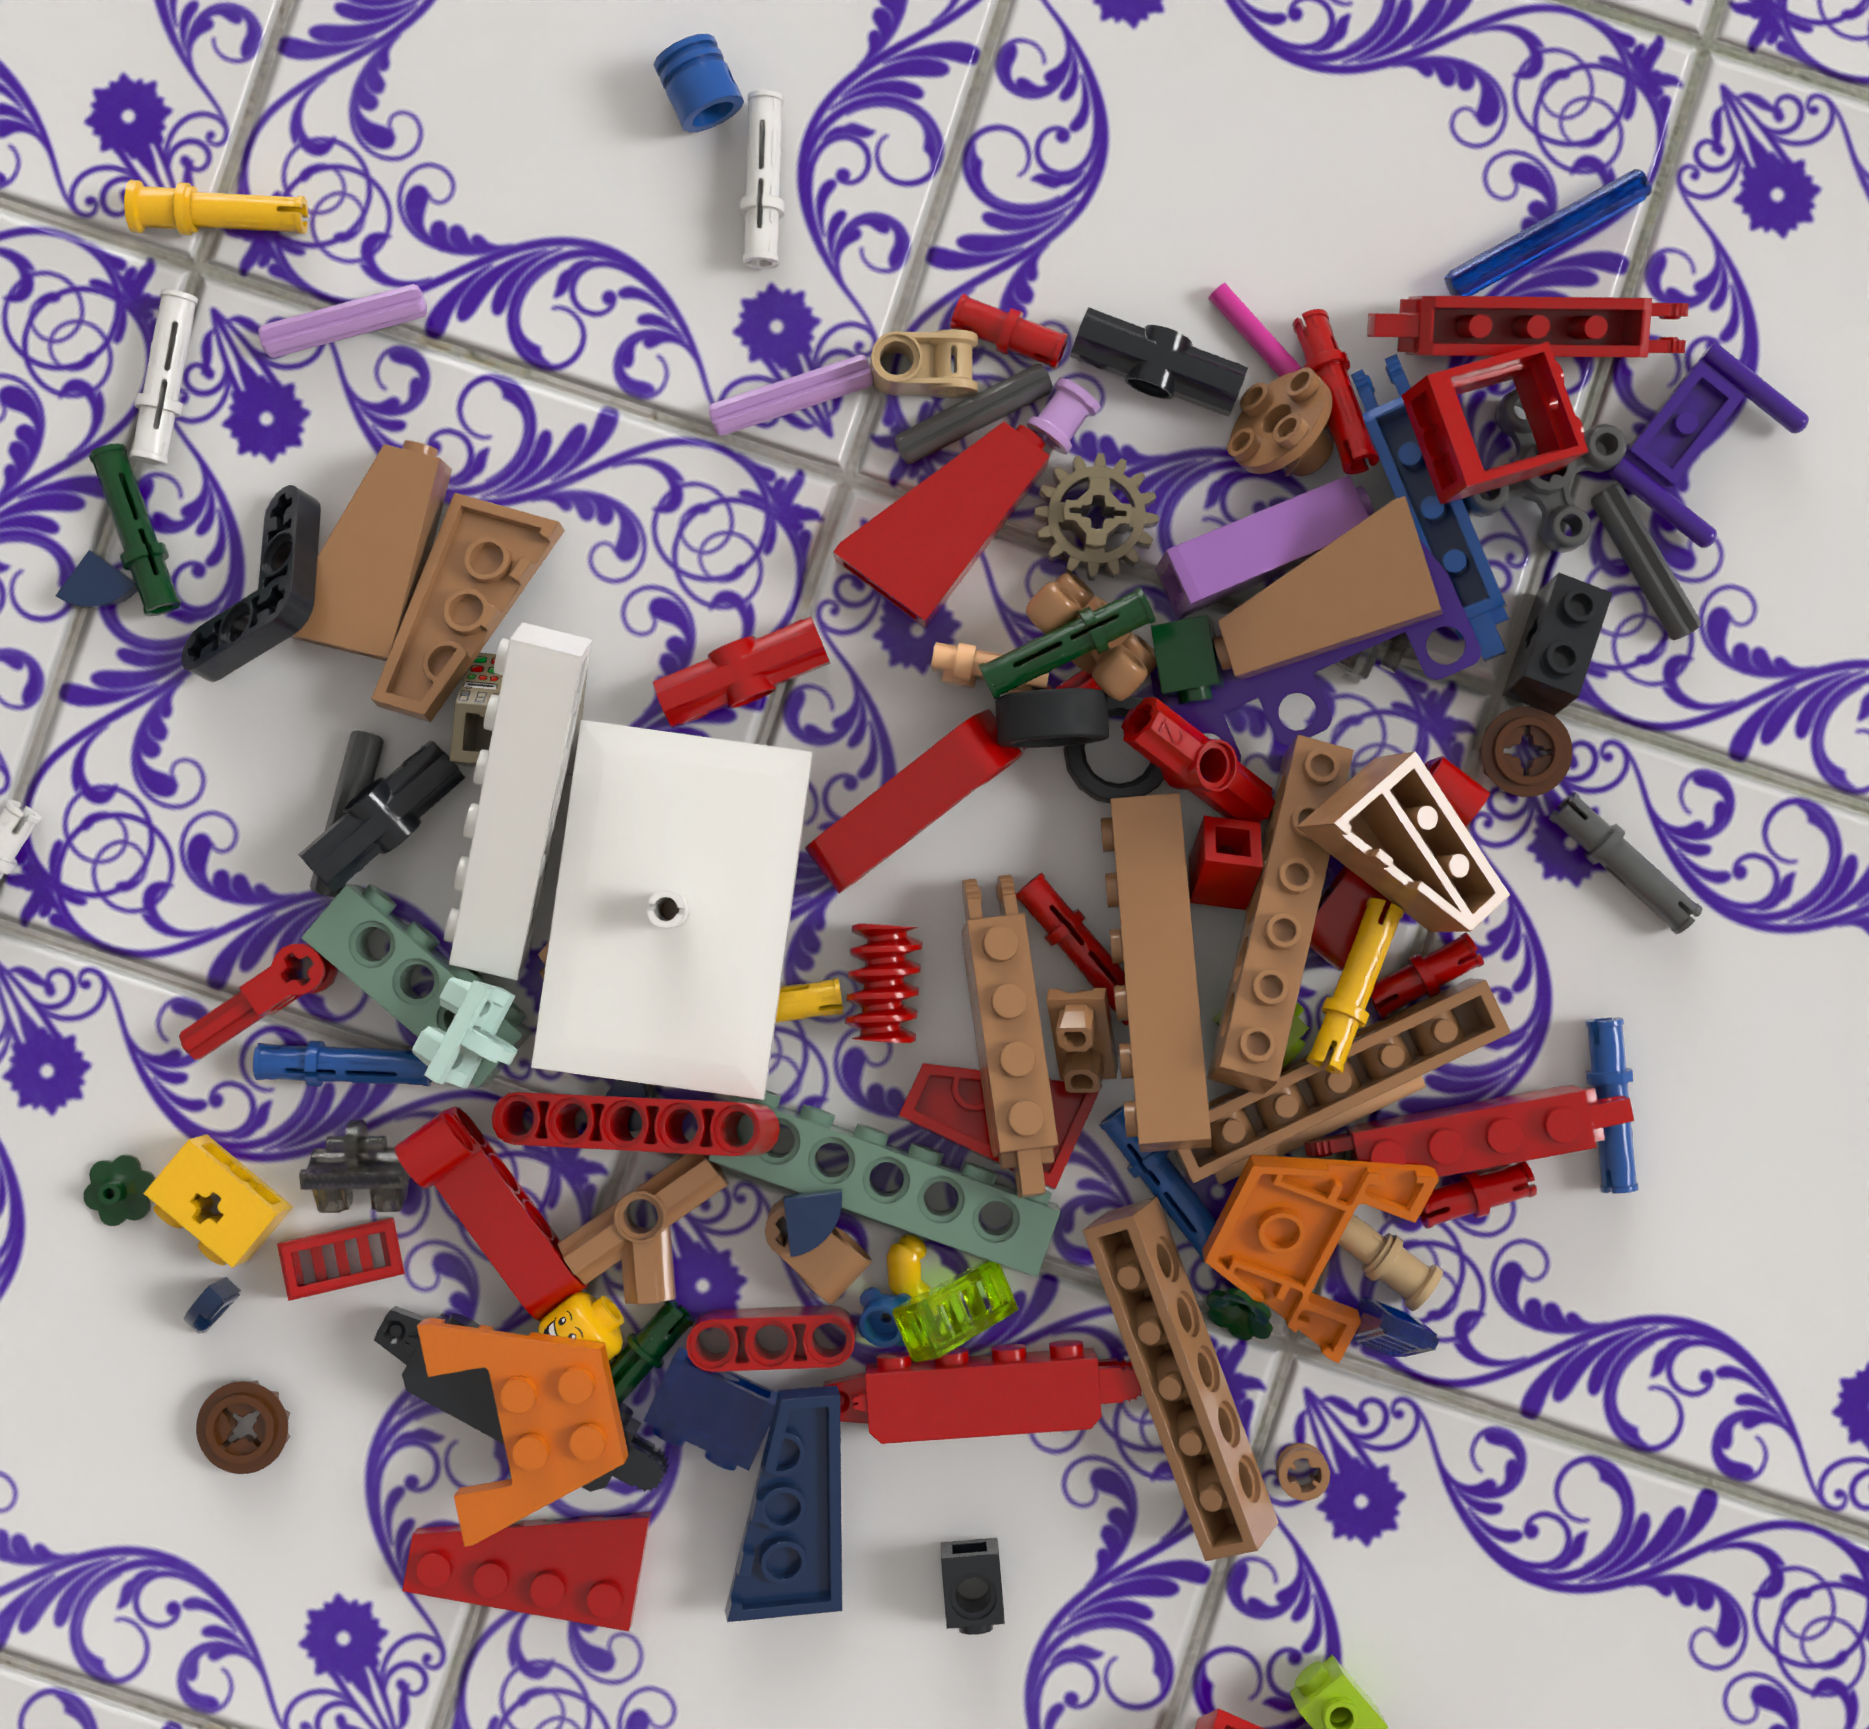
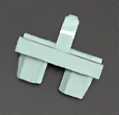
M454 977L450 978L439 998L442 1007L456 1014L447 1032L440 1028L428 1026L425 1030L421 1031L412 1048V1053L428 1066L424 1076L438 1084L446 1082L467 1089L483 1057L494 1063L500 1061L510 1066L518 1049L495 1034L516 995L504 988L476 980L472 983Z

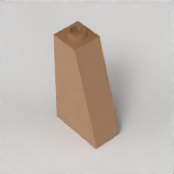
M409 440L404 441L402 448L386 444L382 446L318 555L313 611L303 628L290 638L387 661L433 547L452 469L441 458L437 457L438 450L436 448Z
M1403 496L1392 500L1218 620L1222 635L1213 638L1222 669L1224 671L1233 669L1235 677L1243 680L1442 615L1443 612L1406 497Z

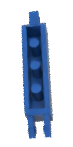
M1394 354L1385 359L1387 364L1385 370L1391 384L1396 386L1400 397L1381 406L1378 405L1374 395L1375 388L1363 369L1351 374L1366 411L1362 414L1364 422L1396 499L1403 496L1406 497L1419 539L1448 573L1480 644L1482 658L1486 662L1507 653L1496 627L1497 624L1509 620L1505 611L1507 605L1463 499L1440 505L1401 397L1411 386L1397 354ZM1455 629L1459 640L1463 639L1462 634Z

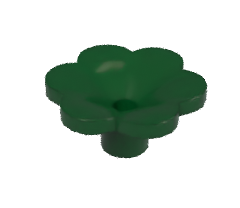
M125 1154L117 1157L113 1162L102 1160L92 1166L89 1173L91 1184L85 1189L83 1198L86 1206L98 1211L100 1219L104 1224L117 1226L125 1222L126 1219L135 1221L147 1216L151 1204L149 1198L143 1193L152 1184L155 1177L151 1172L141 1169V1164L137 1157Z
M1229 1288L1226 1292L1220 1290L1209 1292L1206 1298V1303L1210 1307L1208 1317L1214 1324L1227 1328L1232 1336L1240 1340L1247 1341L1252 1339L1253 1336L1259 1339L1270 1337L1273 1326L1269 1322L1272 1313L1264 1304L1253 1300L1247 1293L1236 1288Z

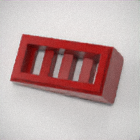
M394 1217L277 1244L288 1301L405 1274ZM379 1233L386 1266L374 1268L368 1235ZM356 1238L362 1271L351 1273L345 1240ZM333 1243L339 1276L328 1278L322 1246ZM310 1249L316 1281L309 1283L304 1281L299 1251Z

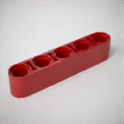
M514 1092L500 1098L494 1106L492 1113V1126L496 1135L505 1143L513 1145L718 1156H757L771 1150L778 1141L780 1133L779 1120L774 1111L766 1105L745 1102ZM527 1106H530L533 1111L534 1121L531 1129L527 1132L523 1126L522 1117ZM580 1108L585 1110L588 1119L586 1130L582 1135L578 1133L575 1127V1117ZM635 1110L642 1117L641 1132L636 1138L631 1135L628 1128L629 1117ZM689 1112L694 1114L698 1125L697 1133L691 1141L685 1138L682 1131L683 1119ZM745 1114L751 1118L754 1127L753 1136L747 1144H743L737 1136L738 1122Z

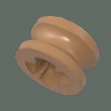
M1294 1443L1287 1446L1280 1453L1276 1461L1277 1477L1282 1489L1290 1497L1309 1501L1318 1498L1325 1492L1330 1482V1470L1323 1454L1317 1447L1308 1443ZM1301 1458H1306L1310 1467L1318 1468L1316 1476L1311 1473L1309 1474L1311 1482L1305 1485H1299L1295 1476H1287L1289 1467L1296 1470L1294 1461Z

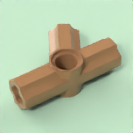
M684 1154L646 1182L632 1189L623 1198L558 1242L557 1245L570 1270L586 1285L621 1261L625 1304L642 1305L674 1300L676 1298L670 1226L729 1185L719 1164L709 1161L710 1155ZM644 1199L655 1206L658 1213V1220L655 1226L643 1228L632 1221L630 1216L632 1201Z

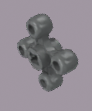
M1514 389L1506 394L1496 406L1495 420L1499 429L1506 435H1509L1515 443V461L1540 455L1527 417L1526 419H1520L1514 412V406L1523 409L1517 390ZM1595 425L1584 432V440L1589 452L1562 469L1548 473L1552 476L1546 481L1537 476L1490 490V501L1484 500L1479 494L1462 498L1468 513L1471 515L1486 517L1502 509L1507 500L1521 496L1525 500L1534 501L1542 513L1543 521L1540 533L1544 544L1555 552H1571L1586 542L1591 531V522L1587 513L1577 507L1571 499L1569 490L1571 480L1578 472H1605L1619 464L1625 456L1627 448L1626 438L1622 431L1613 425ZM1596 442L1604 445L1606 455L1598 452ZM1561 521L1568 524L1571 528V537L1562 533L1560 529Z

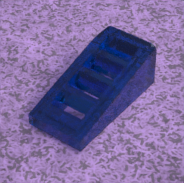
M1361 1297L1357 1307L1361 1324L1352 1339L1354 1342L1391 1357H1407L1436 1350L1439 1342L1437 1334L1414 1315L1370 1297Z

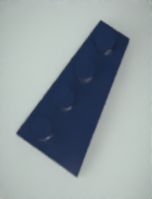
M837 1385L778 1391L726 1603L725 1614L727 1622L842 1611L840 1393Z

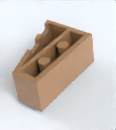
M1416 751L1375 757L1296 827L1393 904L1400 907L1429 932H1471L1510 896Z

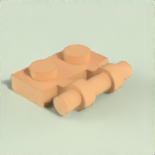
M936 642L931 667L933 672L942 673L941 682L965 688H975L976 680L985 681L978 665L985 664L1003 654L976 650L975 645L959 643L958 646ZM1049 673L1004 693V695L1044 690L1047 686Z

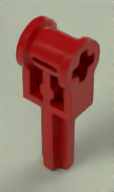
M308 943L285 946L275 955L270 967L239 987L241 990L239 993L182 1030L179 1034L181 1046L194 1060H201L266 1015L276 1014L305 994L319 993L327 990L334 983L338 969ZM300 959H311L313 962V966L307 971L309 978H298L296 972L303 967Z

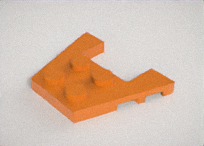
M1251 1154L1202 1249L1204 1262L1240 1290L1247 1293L1253 1300L1265 1303L1286 1320L1287 1326L1295 1333L1297 1330L1301 1331L1320 1346L1322 1354L1331 1361L1339 1363L1361 1324L1359 1312L1355 1308L1311 1292L1358 1205L1366 1204L1416 1223L1439 1178L1435 1168L1427 1165H1401L1381 1162Z
M438 1318L423 1319L417 1325L428 1377L484 1367L488 1369L512 1479L461 1487L455 1493L454 1500L465 1547L472 1546L625 1463L629 1455L604 1342L531 1332L529 1335L494 1331L493 1326L480 1325L478 1328L446 1324L445 1319Z

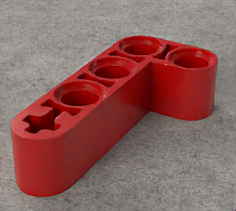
M990 709L977 713L957 726L810 842L805 847V850L840 894L965 797L992 780L1024 754L1019 748L1003 747L998 744L996 717Z
M1440 756L1429 760L1424 765L1466 827L1486 803L1490 792L1445 757ZM1346 866L1342 868L1320 897L1309 946L1311 950L1339 971L1344 969L1367 908L1368 899L1377 898L1386 901L1378 920L1379 925L1382 924L1385 914L1392 903Z
M454 1106L442 1111L395 1146L396 1156L409 1176L422 1188L427 1189L433 1185L437 1188L521 1305L534 1319L541 1321L543 1317L576 1292H581L588 1287V1284L585 1285L573 1274L564 1261L557 1245L561 1241L477 1125L461 1108Z

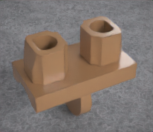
M1094 988L1090 991L1081 990L1076 993H1068L1060 989H1048L1046 1001L1060 1080H1064L1065 1089L1070 1093L1098 1092L1101 1088L1102 1079H1117L1118 1073L1106 988Z

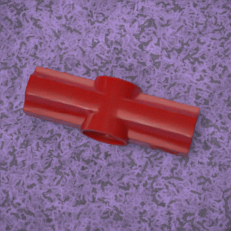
M808 617L757 639L755 636H749L725 644L710 652L708 659L655 680L653 685L670 726L675 728L680 725L683 726L687 722L705 717L709 713L726 706L729 709H733L757 701L776 691L775 686L831 663L813 619Z
M1146 697L1139 705L1129 710L1120 727L1124 732L1123 741L1160 768L1164 780L1171 787L1179 790H1189L1224 818L1251 822H1261L1268 818L1276 802L1272 797L1273 788L1237 761L1235 751L1229 743L1221 739H1209L1155 697Z

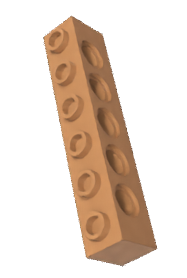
M1297 735L1283 755L1273 796L1276 802L1269 814L1262 842L1263 868L1247 906L1207 1075L1209 1080L1260 1094H1265L1279 1082L1330 854L1296 827L1347 783L1354 752L1353 749Z
M1474 978L1466 979L1441 991L1432 998L1428 997L1357 1031L1344 1065L1343 1074L1325 1071L1333 1052V1047L1330 1046L1320 1068L1315 1067L1306 1060L1308 1055L1299 1058L1281 1069L1279 1082L1265 1094L1236 1088L1208 1101L1211 1147L1174 1150L1185 1176L1195 1183L1250 1157L1251 1154H1257L1510 1034L1511 1031L1487 981Z
M1158 1196L1109 1210L1082 1231L1204 1560L1210 1561L1258 1551L1279 1522Z

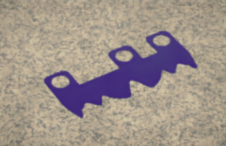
M1420 540L1443 612L1442 615L1243 680L1235 677L1233 669L1224 671L1221 667L1224 688L1211 690L1213 699L1202 703L1179 705L1177 697L1168 698L1162 694L1157 667L1150 676L1155 698H1158L1201 733L1214 734L1221 740L1229 743L1235 751L1237 761L1241 763L1240 751L1223 715L1230 710L1259 698L1276 739L1283 745H1291L1297 735L1310 738L1328 729L1332 722L1331 712L1313 673L1406 632L1424 674L1433 680L1443 679L1476 664L1481 657V647L1448 573ZM1440 627L1455 628L1464 637V653L1454 663L1439 664L1428 655L1426 648L1427 639L1434 630ZM1290 694H1305L1315 704V719L1305 729H1289L1279 718V706L1283 699Z

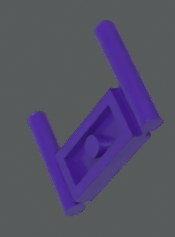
M1715 341L1706 349L1699 358V361L1689 370L1629 445L1620 463L1608 472L1612 478L1701 548H1707L1715 542L1717 538L1716 529L1669 493L1668 490L1671 486L1675 485L1743 398L1747 397L1793 434L1803 431L1809 422V417L1805 412Z

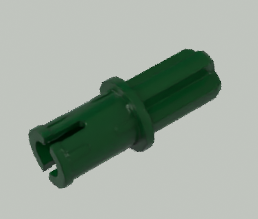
M675 1299L664 1301V1305L638 1334L630 1333L627 1336L629 1344L610 1364L618 1403L623 1402L653 1367L659 1369L664 1365L663 1356L688 1328L696 1323L695 1318L683 1305L680 1304L678 1308L676 1307L678 1303Z

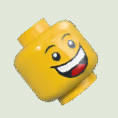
M576 1292L541 1319L538 1333L604 1342L608 1359L610 1360L621 1350L623 1338L619 1326L624 1323V1319L618 1307L608 1297L601 1296L597 1299L586 1292Z

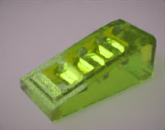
M986 1260L895 1307L892 1310V1314L911 1359L915 1362L942 1357L1015 1313L1019 1308L1000 1264ZM978 1281H981L992 1307L988 1311L976 1285ZM959 1292H961L964 1297V1300L972 1316V1319H969V1316L961 1300ZM940 1303H942L944 1310L947 1314V1317L950 1321V1324L952 1326L951 1330L949 1329V1326L943 1315V1312L939 1305Z

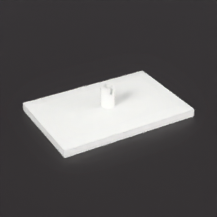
M581 720L531 1068L760 1100L765 1099L813 752ZM669 898L673 899L677 904V908H679V913L671 920L664 918L661 912L662 904Z

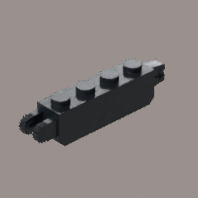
M397 1306L393 1307L377 1330L374 1341L407 1365L402 1373L406 1391L504 1444L488 1369L483 1367L428 1377L417 1325L423 1319H427V1317ZM442 1313L437 1317L438 1319H445L446 1324L474 1328L480 1326L472 1319L457 1313H452L450 1317ZM623 1402L618 1403L629 1456L623 1465L587 1483L582 1488L589 1492L605 1488L613 1476L632 1487L636 1485L638 1487L637 1490L643 1489L644 1492L646 1490L652 1491L654 1487L658 1488L659 1483H662L663 1477L668 1471L666 1468L669 1467L667 1463L669 1457L665 1456L666 1452H662L661 1448H655V1444L636 1434L641 1422L632 1418L634 1412Z

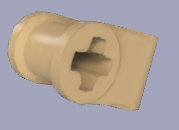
M956 329L935 332H888L878 338L872 348L870 368L873 383L883 393L893 396L926 395L951 399L974 396L978 393V383L973 380L972 349L978 345V335L972 331ZM890 353H899L908 358L911 368L904 374L893 375L883 369L880 361ZM951 355L954 356V373L951 372Z

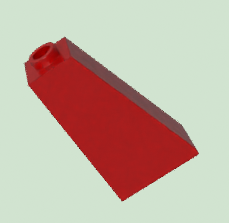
M1002 422L840 542L833 551L835 561L926 629L1046 470L1050 455L1043 451L1046 443L1036 433L1023 425H1019L1015 430L1006 422Z

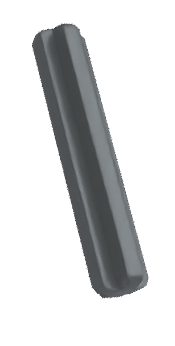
M1035 364L897 434L895 445L900 456L906 464H912L1039 400L1052 391L1053 385L1050 376L1042 364Z
M1614 484L1594 495L1591 499V505L1669 637L1677 640L1697 630L1701 626L1699 616L1622 486Z
M355 730L350 734L325 831L345 814L343 809L351 799L374 781L384 744L383 738L360 730ZM313 872L310 888L315 893L336 897L345 887V885L340 887L334 893Z

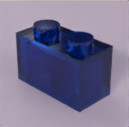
M679 1347L671 1360L643 1421L654 1426L652 1432L670 1444L683 1446L685 1441L706 1450L705 1458L721 1468L734 1471L737 1466H740L749 1471L771 1424L778 1393L733 1371H704L692 1363L686 1349Z

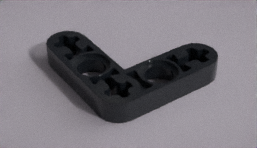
M293 485L285 486L275 494L266 509L264 517L258 590L193 631L187 639L181 656V663L185 670L207 681H218L303 628L313 611L315 601L321 506L317 499Z

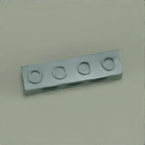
M369 884L365 889L360 885H346L301 938L417 1037L428 1026L440 1028L447 1032L453 1021L454 1013L440 1005L439 997L446 983L452 977L472 983L474 980L482 982L484 980L483 977L475 970L450 965L449 960L435 949L440 941L418 922L412 921L408 926L392 912L397 906L396 903L379 888L372 884ZM377 928L384 930L390 939L389 952L381 960L374 958L367 947L369 935ZM419 965L426 966L434 976V987L426 997L416 994L410 983L411 974ZM512 1002L495 1035L519 1049L533 1031L522 1023L527 1018V1015ZM483 1057L471 1083L477 1088L489 1084L505 1066V1063L500 1061L494 1063Z

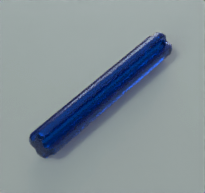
M1634 169L1450 270L1444 278L1450 295L1472 296L1639 204L1651 194V183L1647 180L1645 173L1641 169Z

